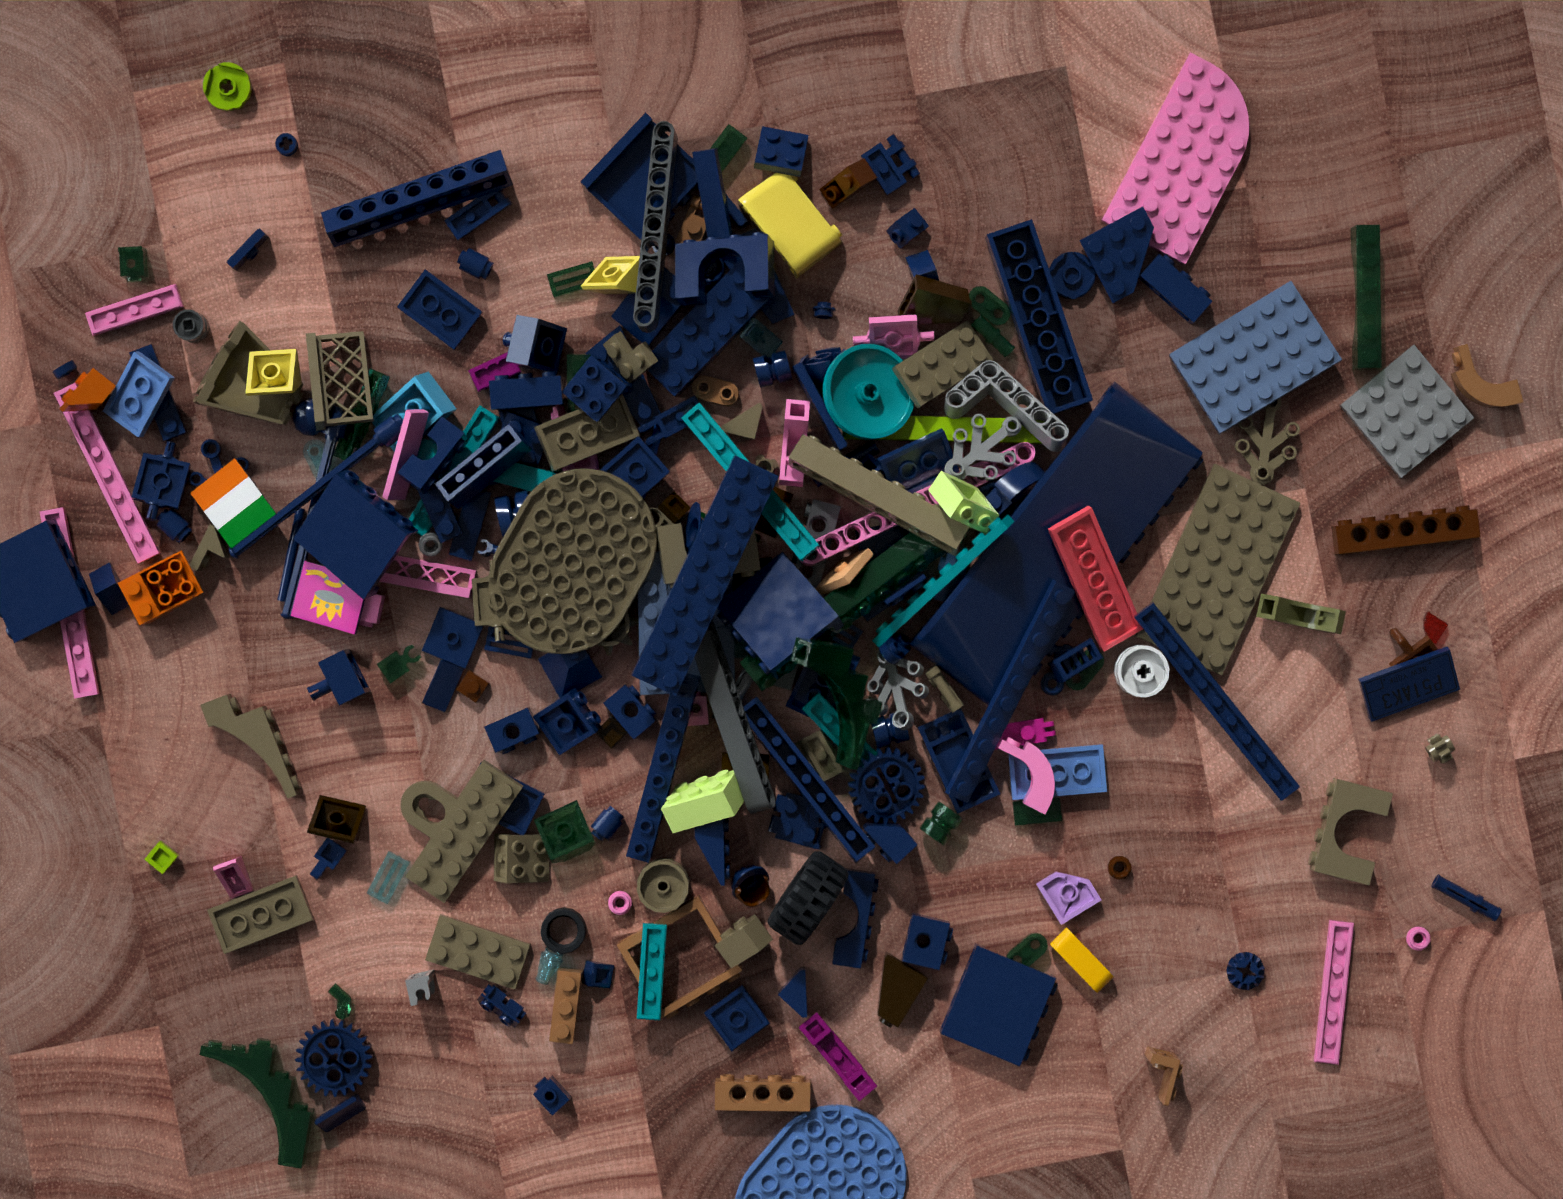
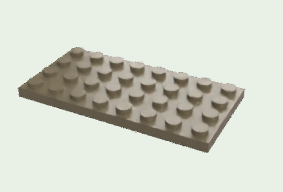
M1217 464L1212 465L1150 603H1155L1206 669L1223 675L1300 506V502ZM1144 629L1135 634L1136 637L1156 645Z

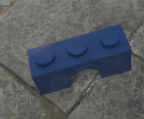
M441 417L428 433L429 439L437 445L435 456L429 460H421L412 454L398 471L403 480L422 494L434 488L438 481L436 478L442 471L446 472L452 464L451 459L456 453H461L467 444L466 440L468 438L465 433L444 417Z

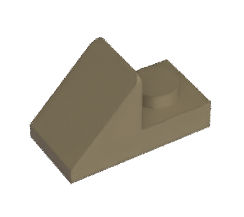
M213 524L209 525L189 564L196 571H202L203 568L206 569L212 559L211 552L229 559L222 536Z

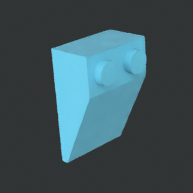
M428 371L414 376L373 414L372 423L377 427L391 415L395 416L398 413L404 419L406 410L424 409L429 412L423 433L424 437L441 417L448 418L457 408ZM397 442L390 446L394 452Z

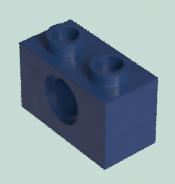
M625 684L603 704L629 735L635 739L656 721L654 718L656 712L648 703L645 706L638 699L641 695L633 685L628 687ZM633 703L638 707V714L636 716L630 717L625 713L627 704Z
M530 707L484 726L495 753L501 751L502 754L515 750L514 744L521 741L526 745L537 740L536 735L541 733L533 718ZM510 725H515L520 730L519 736L515 739L510 738L507 734V729Z

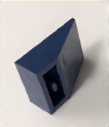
M729 818L695 827V839L721 886H725V880H730V863H725V856H729V840H725L724 832H729Z

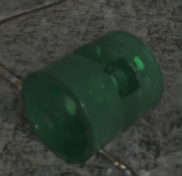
M938 801L931 811L933 816L927 817L919 828L944 846L952 836L950 830L957 829L963 818Z

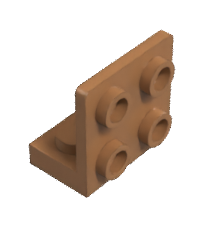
M1147 1046L1145 1056L1150 1061L1149 1063L1153 1064L1152 1067L1165 1070L1158 1098L1163 1105L1169 1106L1170 1101L1175 1099L1177 1088L1174 1087L1176 1078L1181 1076L1183 1064H1180L1181 1060L1175 1053Z

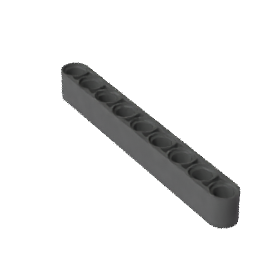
M667 121L657 123L653 129L634 304V321L638 328L645 333L654 331L659 323L678 136L673 125ZM671 132L668 138H660L662 133ZM661 155H669L667 160L663 162L658 161ZM658 178H666V181L663 184H655ZM655 201H664L662 206L658 208L653 207ZM654 223H661V227L658 230H650ZM652 246H658V247H659V249H658V251H657L656 253H654V254H649V253H648V250H649L650 247H652ZM656 269L654 276H645L648 270ZM645 293H654L650 300H643ZM651 315V320L648 323L643 324L640 322L643 316Z
M712 618L694 658L745 805L750 814H756L774 808L776 805L775 796Z

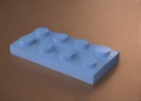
M1103 744L1040 750L1048 759L1053 770L1055 781L1053 797L1107 792ZM1008 753L1012 800L1024 799L1031 783L1030 771L1021 759Z

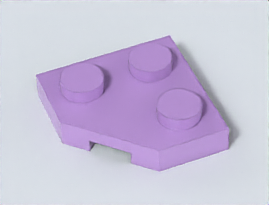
M1055 871L1036 883L1061 925L1101 901L1092 883L1086 878Z

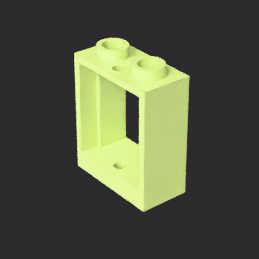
M943 471L939 473L928 489L951 519L984 534L988 533L990 530L988 526L999 517L998 512L977 487Z

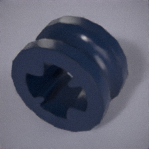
M283 133L277 137L275 146L282 155L292 156L297 152L298 142L291 134ZM285 139L293 142V144L289 145V150H286L284 147L281 149Z

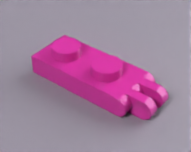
M1044 718L1011 722L1008 723L1000 739L1006 741L1009 737L1021 743L1020 746L1025 745L1026 741L1031 744L1046 742L1048 736L1056 735L1055 730H1045V727L1054 726V721L1044 722Z

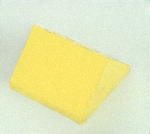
M640 256L605 257L581 285L582 289L603 294H636Z
M296 349L254 351L249 353L246 383L247 396L294 393L302 384Z

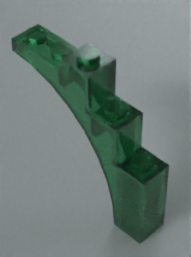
M796 637L790 661L815 671L825 681L836 704L839 719V746L836 763L858 770L870 724L877 725L883 702L864 695L868 680L867 675L849 669L854 649L838 643Z
M257 1038V1041H252L249 1044V1049H246V1045L242 1044L225 1046L222 1045V1041L208 1040V1043L202 1044L199 1055L216 1059L233 1067L248 1078L262 1094L271 1110L277 1127L279 1142L278 1165L301 1169L306 1161L314 1108L308 1107L309 1104L303 1102H294V1105H291L296 1076H290V1072L284 1070H276L275 1073H272L277 1044H271V1040L265 1038Z

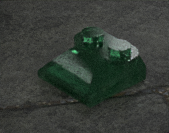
M577 800L534 819L552 863L568 861L589 851L596 844Z

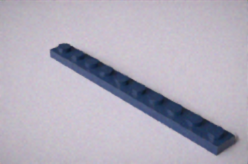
M1052 579L945 790V793L968 803L1075 593L1074 589Z
M1150 603L1137 613L1134 618L1277 797L1282 801L1300 788L1297 781L1155 603Z

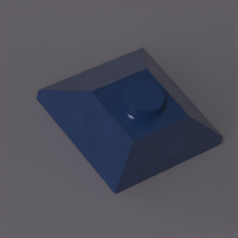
M587 649L576 653H547L538 659L559 698L574 688L578 691L602 678Z

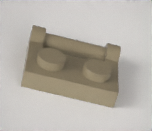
M934 665L929 668L925 673L927 679L934 689L938 687L942 693L940 697L952 713L961 708L964 704L949 685L938 666Z

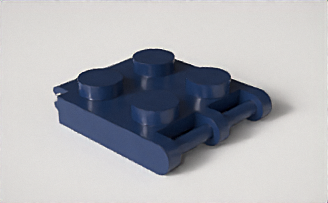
M787 792L786 796L778 794L773 811L780 812L781 816L772 815L768 831L776 833L775 838L821 850L822 845H820L823 830L827 828L822 820L819 822L818 815L802 795ZM819 827L816 842L813 843L816 829Z

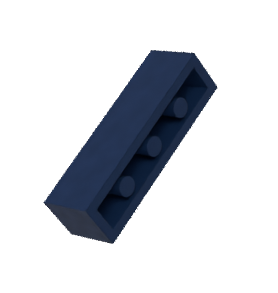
M508 424L438 481L436 486L449 503L460 509L530 452L532 448L522 434L512 425Z

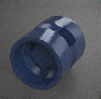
M785 350L772 353L770 358L766 355L753 358L760 388L771 386L776 380L779 383L792 380Z
M890 713L888 718L884 716L870 718L877 748L890 746L892 741L898 744L910 740L908 729L901 730L893 725L892 717L894 713Z

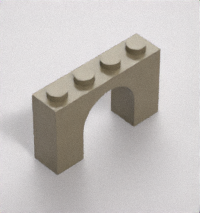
M681 523L656 527L664 584H670V588H672L687 556ZM755 528L733 573H740L741 577L754 576L755 571L761 570Z
M1333 778V781L1328 783L1326 789V796L1329 797L1327 805H1323L1321 809L1320 819L1323 820L1321 828H1317L1315 832L1314 842H1317L1315 851L1310 853L1308 865H1311L1310 870L1370 885L1375 862L1345 854L1335 841V827L1338 820L1345 813L1352 810H1364L1387 816L1393 793Z

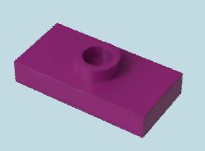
M508 352L468 370L478 392L489 388V381L495 380V376L509 375V378L522 373L519 365L506 362Z

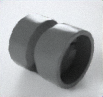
M180 311L173 320L175 334L190 343L203 341L209 333L210 325L208 320L196 311Z

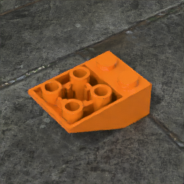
M182 550L118 582L139 625H147L204 593Z

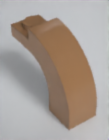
M1468 344L1453 348V363L1456 367H1459V371L1451 373V377L1456 387L1466 398L1478 405L1490 408H1502L1524 402L1517 379L1501 384L1489 383L1477 374Z

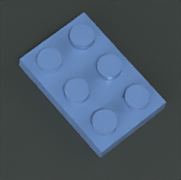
M136 351L132 354L103 412L138 438L144 437L175 377L144 354Z

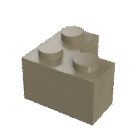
M755 914L748 919L745 916L733 923L734 929L730 927L720 935L721 940L714 945L731 969L761 951L773 940Z

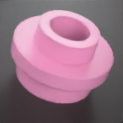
M624 891L614 892L608 900L609 909L617 915L626 914L632 906L630 895ZM619 898L625 902L622 907L616 905V900Z
M1413 927L1406 935V942L1414 950H1423L1430 943V934L1423 927ZM1420 934L1422 939L1416 943L1414 936Z

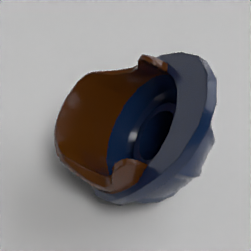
M749 865L741 867V869L735 872L731 882L732 895L749 907L762 904L769 896V874L761 866Z

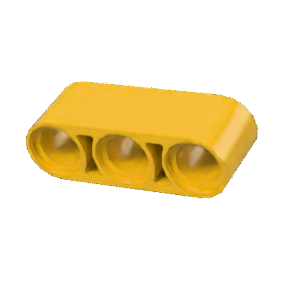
M1067 927L1050 943L1096 993L1114 978Z

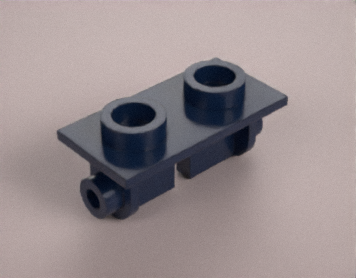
M488 984L483 991L486 996L482 993L477 999L481 1002L480 1006L490 1013L493 1011L499 1016V1020L508 1027L513 1026L515 1028L520 1022L516 1018L521 1020L526 1014L523 1010L524 1007L511 998L506 1005L502 1003L507 995L494 985L492 987Z

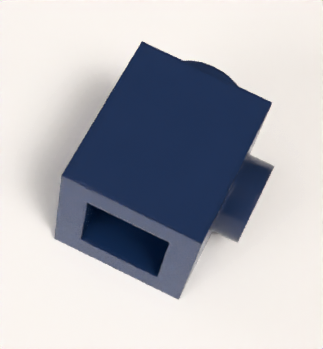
M553 1075L548 1079L544 1076L535 1084L536 1090L533 1095L552 1116L571 1098V1095Z

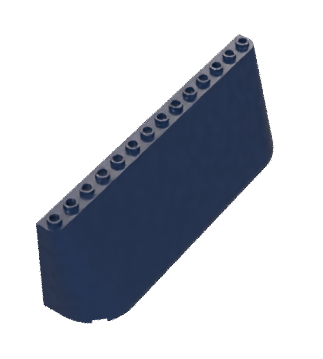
M1113 382L1098 400V405L1011 515L1014 522L982 552L932 618L921 627L910 641V646L988 706L1052 579L1073 589L1048 528L1081 509L1090 506L1094 511L1116 565L1118 562L1123 564L1131 554L1128 549L1133 543L1138 545L1145 536L1143 530L1148 524L1152 526L1160 517L1157 513L1162 506L1167 507L1175 496L1172 495L1177 487L1181 489L1189 479L1186 476L1192 468L1196 470L1204 459L1201 457L1203 452L1122 386ZM1074 593L1040 662L1046 655L1050 657L1058 647L1055 643L1060 637L1065 638L1073 628L1070 626L1075 618L1079 620L1083 616L1084 612L1076 593ZM1039 662L1035 672L1033 673L1034 676L1043 667L1042 663Z

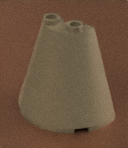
M239 321L228 335L229 339L221 346L196 391L198 396L194 397L193 402L198 405L254 419L286 425L292 416L290 412L291 405H297L303 396V393L300 391L304 384L302 383L294 393L247 396L246 383L249 353L254 351H270V349L243 322Z

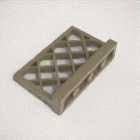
M358 331L318 336L315 333H306L316 431L326 430L327 426L373 422L364 332ZM351 339H360V346L355 352L344 346ZM332 341L337 347L329 355L322 349L321 342ZM341 349L350 355L344 364H341L334 358ZM354 359L362 364V368L357 374L347 368ZM330 361L340 367L333 376L324 371V368ZM343 371L353 377L346 386L336 380ZM356 381L365 386V390L359 396L349 390ZM332 383L342 389L335 399L327 394V389ZM345 393L355 399L348 409L338 402ZM358 403H361L367 408L368 415L357 416L351 411ZM335 405L345 412L340 418L329 419V412Z

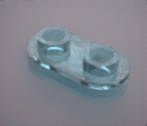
M310 440L303 448L304 457L315 478H317L325 443L320 440ZM313 447L319 449V453L316 456L311 454ZM332 459L330 471L337 467L334 459Z

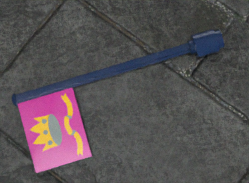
M334 406L329 412V419L340 418L345 412L339 407ZM348 424L327 426L326 430L321 431V433L326 434V443L316 482L329 473L336 443L339 442L340 438H345ZM324 490L320 492L317 496H315L313 499H311L307 517L314 508L315 504L317 503L321 495L323 494ZM299 545L283 612L280 615L284 619L296 617L351 634H357L365 599L363 600L325 566L307 561L309 552Z

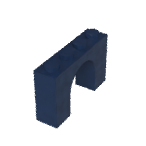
M755 232L752 236L731 235L729 238L724 239L709 237L706 241L685 240L683 243L675 244L676 300L682 306L706 304L705 279L707 271L716 260L725 256H736L743 259L745 266V292L751 299L775 297L774 241L764 232Z

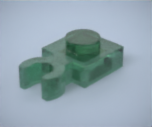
M414 645L407 646L404 649L403 655L395 651L377 664L390 684L411 670L407 665L409 662L415 663L422 658L421 655L415 658L410 657L409 651L415 647Z

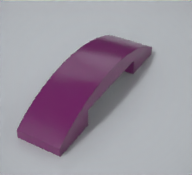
M817 1012L798 1027L836 1071L858 1101L862 1100L877 1087V1084Z

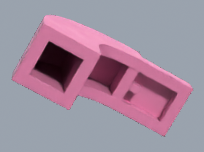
M786 399L779 485L803 487L804 473L789 466L788 457L803 434L807 436L810 401Z
M1009 737L1006 741L1000 739L997 748L1021 759L1030 771L1031 783L1022 803L1046 814L1052 802L1055 789L1054 774L1048 759L1036 746L1026 741L1023 749H1020L1021 743Z

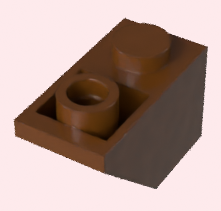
M865 158L847 166L819 190L833 209L863 190L877 176Z

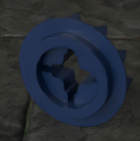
M1241 952L1230 959L1226 972L1233 986L1242 990H1250L1258 987L1264 979L1265 968L1258 956L1250 952ZM1249 964V969L1255 975H1246L1243 979V973L1237 967L1245 968Z

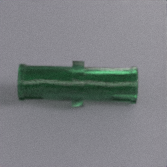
M980 315L971 324L986 339L985 342L987 344L991 343L1004 358L1014 350L1015 346L1000 334L1001 330L999 328L995 329L983 315Z

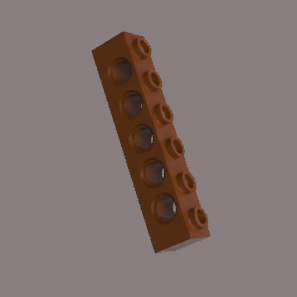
M1470 505L1455 507L1456 512L1446 513V508L1433 509L1431 515H1423L1422 511L1408 512V517L1399 518V514L1384 515L1385 520L1376 521L1375 516L1361 518V523L1352 524V519L1337 521L1338 526H1331L1334 554L1479 538L1481 536L1477 509L1470 510ZM1451 517L1457 521V528L1454 531L1450 530L1447 525ZM1427 520L1434 524V529L1431 533H1427L1424 529V523ZM1403 523H1407L1410 526L1408 536H1404L1400 531ZM1379 526H1384L1387 530V535L1384 539L1377 536ZM1357 528L1362 530L1364 534L1360 542L1353 538V532Z

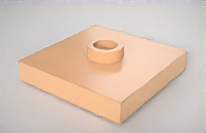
M867 548L840 559L815 589L820 595L850 584L873 557L872 551Z

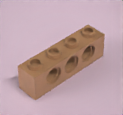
M722 1074L720 1078L715 1079V1110L810 1112V1079H806V1076L793 1075L791 1079H782L781 1075H768V1079H758V1075H744V1078H734L732 1074ZM735 1087H743L746 1094L741 1098L735 1097L732 1093ZM760 1087H766L770 1093L767 1097L760 1098L757 1096L756 1090ZM784 1087H789L793 1090V1095L790 1098H783L780 1095V1090Z

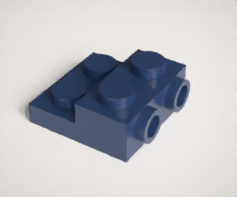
M575 688L533 716L559 755L590 737L601 728L599 724L601 723L600 716L597 712L590 711L586 705L588 702L587 697L583 692H577Z

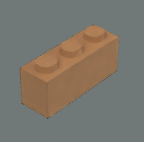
M559 967L549 1037L550 1042L573 1044L575 1040L583 970L565 967Z

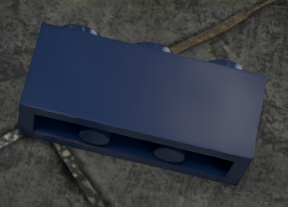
M1159 254L1140 274L1138 279L1191 325L1212 303V300L1209 298L1211 295L1203 287L1197 288L1192 283V277L1185 271L1179 272L1174 267L1175 263L1166 255L1162 257Z
M543 372L542 377H533V373L518 374L519 379H509V375L495 376V380L489 381L491 410L564 405V394L562 393L563 378L562 376H557L556 372Z

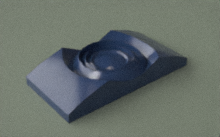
M961 708L918 727L945 789L973 737V733ZM986 766L968 803L950 795L949 798L958 814L1000 795V792L988 766Z

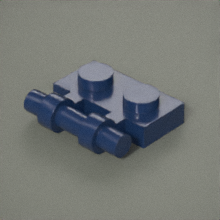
M894 134L886 139L891 146L887 150L880 142L861 155V158H865L877 176L876 181L887 196L907 183L902 175L908 171L912 179L921 174L916 167L917 163L915 160L911 159L904 150L905 145L903 142L898 141ZM894 154L898 156L903 164L900 167H897L891 158Z

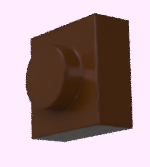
M469 670L456 690L477 703L489 682Z

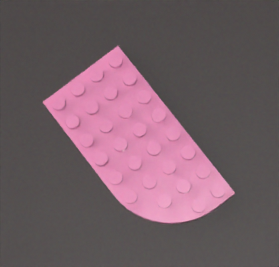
M1190 52L1101 220L1109 225L1143 206L1154 226L1148 246L1183 265L1187 263L1241 161L1248 142L1249 116L1240 90L1225 72Z

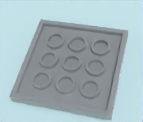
M1415 345L1408 348L1339 405L1399 478L1406 475L1474 419L1473 415Z

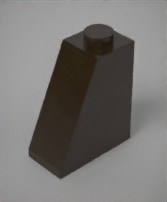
M916 274L897 312L898 316L917 315V325L961 322L965 313H969L972 301L966 288Z
M888 952L884 954L877 1014L881 1017L879 1021L891 1028L893 1025L896 1027L900 1026L928 978Z

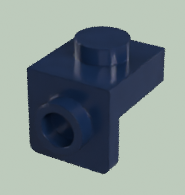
M913 208L895 221L886 231L891 240L901 249L909 241L925 231L929 225L919 212Z

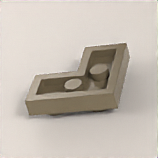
M621 331L614 334L603 344L608 355L620 370L621 375L629 383L637 380L658 362L646 341L632 349Z

